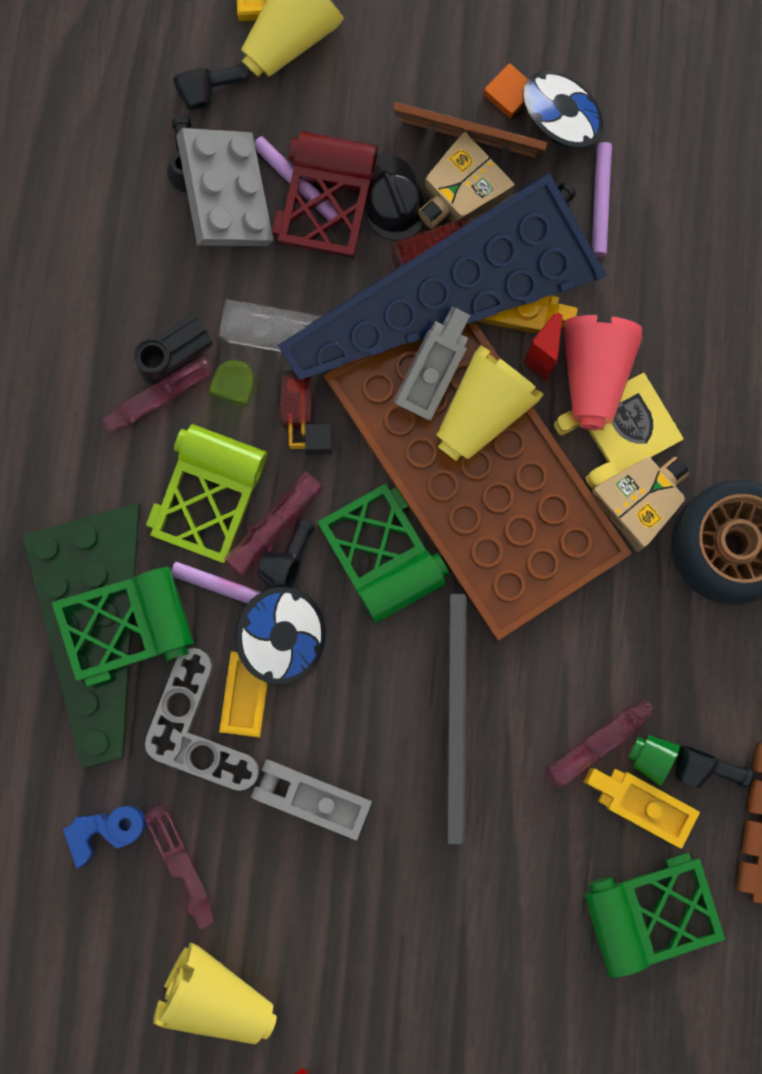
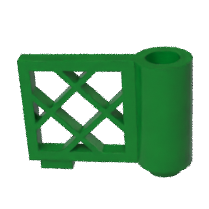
M386 483L317 522L375 624L446 585L444 576L449 574L440 555L436 553L431 556L425 549L403 512L409 509L396 487L390 490ZM384 497L391 508L387 523L366 518L369 505ZM362 509L360 516L353 515ZM395 516L401 526L393 525ZM342 520L358 523L352 543L336 539L329 527ZM363 525L385 530L380 549L358 544ZM390 532L407 535L414 546L400 555L385 551ZM341 547L350 549L348 558ZM356 551L377 556L374 570L359 578L352 567ZM383 558L391 559L390 561L381 565Z
M170 567L154 569L128 580L52 602L75 681L84 680L86 687L111 680L109 671L156 656L164 655L166 662L175 660L178 657L189 654L187 647L195 644ZM126 590L130 608L123 620L102 610L109 595ZM101 598L97 607L88 603V601ZM81 605L94 613L84 632H81L67 625L62 609ZM132 612L137 627L128 623ZM98 614L120 625L110 645L88 635ZM124 627L140 635L145 651L128 656L114 648ZM70 633L80 637L75 648ZM84 640L106 650L98 666L81 670L77 653ZM110 653L120 657V659L106 663Z
M685 852L664 859L666 868L626 881L614 883L613 877H606L589 883L590 890L583 895L609 978L628 976L646 969L649 965L725 940L700 858L691 859L689 853ZM691 870L696 886L688 900L671 889L680 873ZM667 878L664 886L656 882ZM650 884L661 891L652 912L639 905L634 888ZM668 896L686 905L677 927L659 917ZM699 898L701 900L702 907L697 905ZM694 910L706 916L711 933L696 938L684 931ZM642 914L649 917L646 925ZM658 922L674 931L667 948L654 952L649 936L655 923ZM681 936L688 939V941L679 943Z

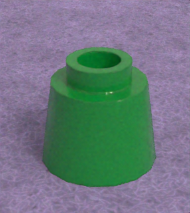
M648 735L646 740L638 736L628 759L635 762L633 765L634 769L661 787L681 745Z

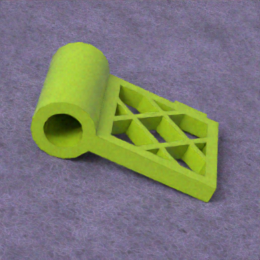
M191 424L188 430L181 429L174 445V451L179 452L177 465L162 505L154 503L146 526L153 528L150 536L226 563L253 490L265 466L267 451ZM184 472L199 477L205 493L185 501L179 489ZM206 480L219 484L220 486L210 490ZM227 488L242 493L237 508L222 515L213 495ZM176 496L179 501V505L172 507V504ZM208 497L217 518L196 527L188 506ZM182 509L191 530L179 536L164 532L163 528L168 515ZM233 517L228 529L224 520ZM218 523L225 535L220 552L206 548L199 533ZM194 535L197 544L185 540V538Z

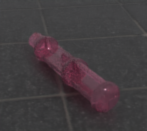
M200 356L198 360L169 377L162 378L160 382L121 405L118 404L113 413L101 420L109 433L122 425L130 426L132 422L171 399H176V396L208 377H213V367L205 357Z
M645 699L634 708H626L621 714L586 740L584 739L578 746L554 764L546 768V775L554 786L562 788L567 782L595 761L597 762L603 755L635 731L641 729L643 721L655 713L651 704Z
M158 806L149 810L145 814L144 820L150 829L171 877L182 878L191 897L185 909L188 914L194 916L199 929L205 928L215 922L208 908L210 900L201 885L187 851L167 812V808ZM166 814L180 844L176 848L160 817ZM152 820H155L169 850L166 853H163L149 823Z

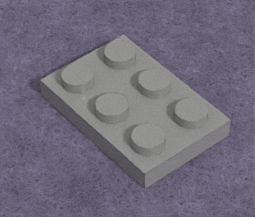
M182 128L176 137L197 245L268 246L274 239L252 132Z

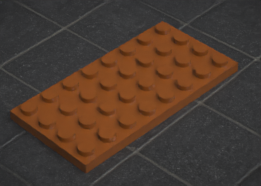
M472 322L466 324L461 333L468 337L465 344L467 349L431 421L393 402L424 338L385 350L373 356H367L343 364V366L334 368L326 373L324 380L393 485L407 503L410 511L496 642H498L632 553L533 407L470 459H466L461 455L456 461L438 447L442 439L437 436V432L474 353L481 345L490 351L489 354L496 360L500 359L477 323Z

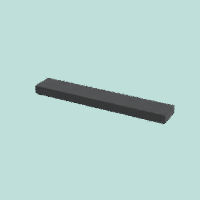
M450 594L448 598L447 844H463L465 839L467 596L465 594Z

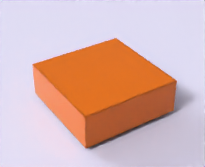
M509 63L484 88L483 96L508 118L512 119L524 106L522 97L523 87L528 79Z

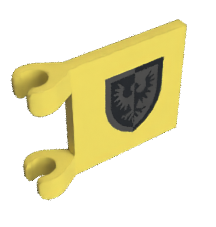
M645 373L627 381L613 423L605 424L603 430H589L607 463L592 470L585 477V481L589 488L593 490L599 484L646 457L652 458L684 440ZM571 410L559 416L553 426L556 432L563 436L579 427L580 422L573 419Z

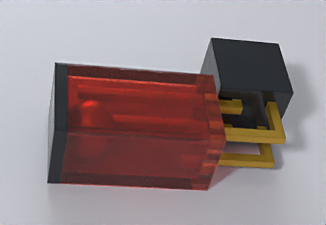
M281 370V424L283 428H289L290 449H306L307 455L332 454L331 424H312L311 376L299 380L293 370ZM293 428H301L302 437H305V443H293Z

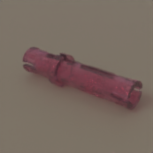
M305 471L291 489L280 498L255 526L253 524L249 526L246 530L248 534L225 556L224 560L243 576L266 550L269 552L275 546L273 542L324 489L321 483Z

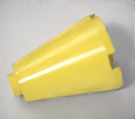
M267 0L241 48L245 55L241 62L257 77L262 73L270 77L337 29L344 20V17L331 0Z
M481 345L474 353L437 432V436L442 439L438 447L456 461L461 455L466 459H470L537 404L544 395L541 391L535 389L536 386L502 359L496 360L489 354L490 351Z
M189 943V949L186 947L183 949L164 985L167 988L165 994L167 1002L158 1001L153 1017V1024L161 1028L254 1045L261 1038L266 1040L269 1038L277 1020V1015L272 1013L273 1004L205 950L193 943Z

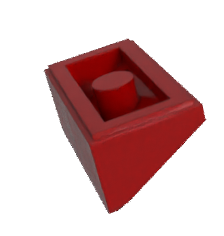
M559 312L552 315L532 340L524 360V365L545 381L548 380L558 358L563 317Z

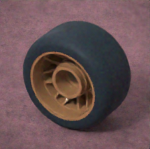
M729 480L712 485L685 506L675 523L672 534V554L675 565L684 581L704 598L732 605L746 604L762 598L761 483L750 480ZM726 535L733 536L738 540L740 544L738 555L728 549L725 542Z

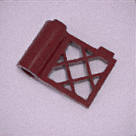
M305 131L300 132L299 138L293 137L289 148V161L294 162V170L284 211H276L272 234L278 236V243L354 259L369 189L376 170L378 145ZM301 180L318 183L324 193L305 204L298 194ZM326 185H331L333 187L328 190ZM345 188L360 191L358 202L344 212L333 197ZM329 200L338 215L320 226L310 210ZM297 201L300 205V208L294 211ZM306 214L315 230L303 238L289 235L291 223ZM355 214L353 224H351L348 218ZM343 221L350 231L348 246L331 243L325 232ZM320 236L323 241H318L314 239Z

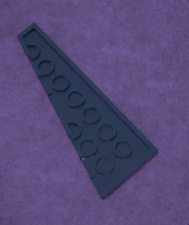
M547 173L286 338L277 346L297 378L301 380L343 366V364L367 356H373L406 343L418 341L426 336L435 321L443 324L451 307L458 308L469 314L470 317L466 323L469 324L496 315L499 312L523 304H529L538 301V299L559 292H565L595 280H600L607 275L550 173Z

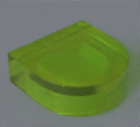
M229 360L222 363L217 368L209 389L210 395L247 406L254 388V377L251 369L247 364L238 360Z

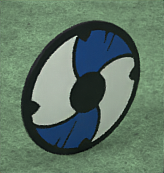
M554 71L537 72L526 81L522 94L524 107L531 121L544 135L560 145L577 149L589 147L600 138L603 131L601 111L592 95L580 83L567 75Z
M289 587L267 589L250 600L238 619L235 641L239 658L244 667L259 680L271 684L294 682L310 672L318 662L325 644V623L316 603L302 591Z

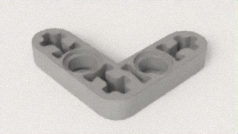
M190 648L188 649L189 654L178 657L175 661L146 736V751L151 758L158 762L230 789L239 791L249 789L255 785L260 773L259 765L252 756L190 733L213 673V662L210 656L200 649ZM195 656H200V664L205 666L203 674L195 673L191 681V685H199L197 693L195 694L185 687L175 686L178 678L183 682L187 680L189 670L184 668L185 661H193ZM178 693L187 695L191 702L189 712L181 717L171 714L168 707L171 697ZM163 716L171 722L184 723L182 732L173 728L170 741L175 743L174 750H166L163 755L159 754L160 746L155 744L154 741L156 737H164L168 729V725L160 724ZM202 745L209 747L214 754V762L205 770L196 768L191 759L194 749ZM222 752L230 755L226 759V763L239 765L242 760L248 762L247 770L252 772L251 778H244L239 784L234 781L235 774L227 770H222L221 778L215 776L214 773L221 765Z

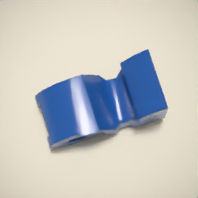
M131 805L118 807L112 811L109 817L105 813L76 817L70 826L63 829L76 869L83 867L93 859L97 851L92 842L94 834H101L115 848H119L136 842L145 832L147 821L143 811Z

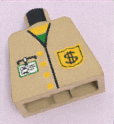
M464 132L427 175L424 192L430 201L418 210V214L422 221L431 229L446 217L459 229L513 194L515 184L474 140Z
M646 457L599 484L591 493L614 527L633 549L639 552L652 541L685 501L684 495L676 486L688 477L690 472L686 465L677 457H673L661 468L650 457Z

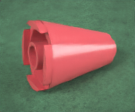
M598 315L575 316L565 321L563 337L572 415L574 420L580 422V427L583 429L603 430L605 424H611L614 421L643 339L642 326L633 321L611 316V323L597 322Z

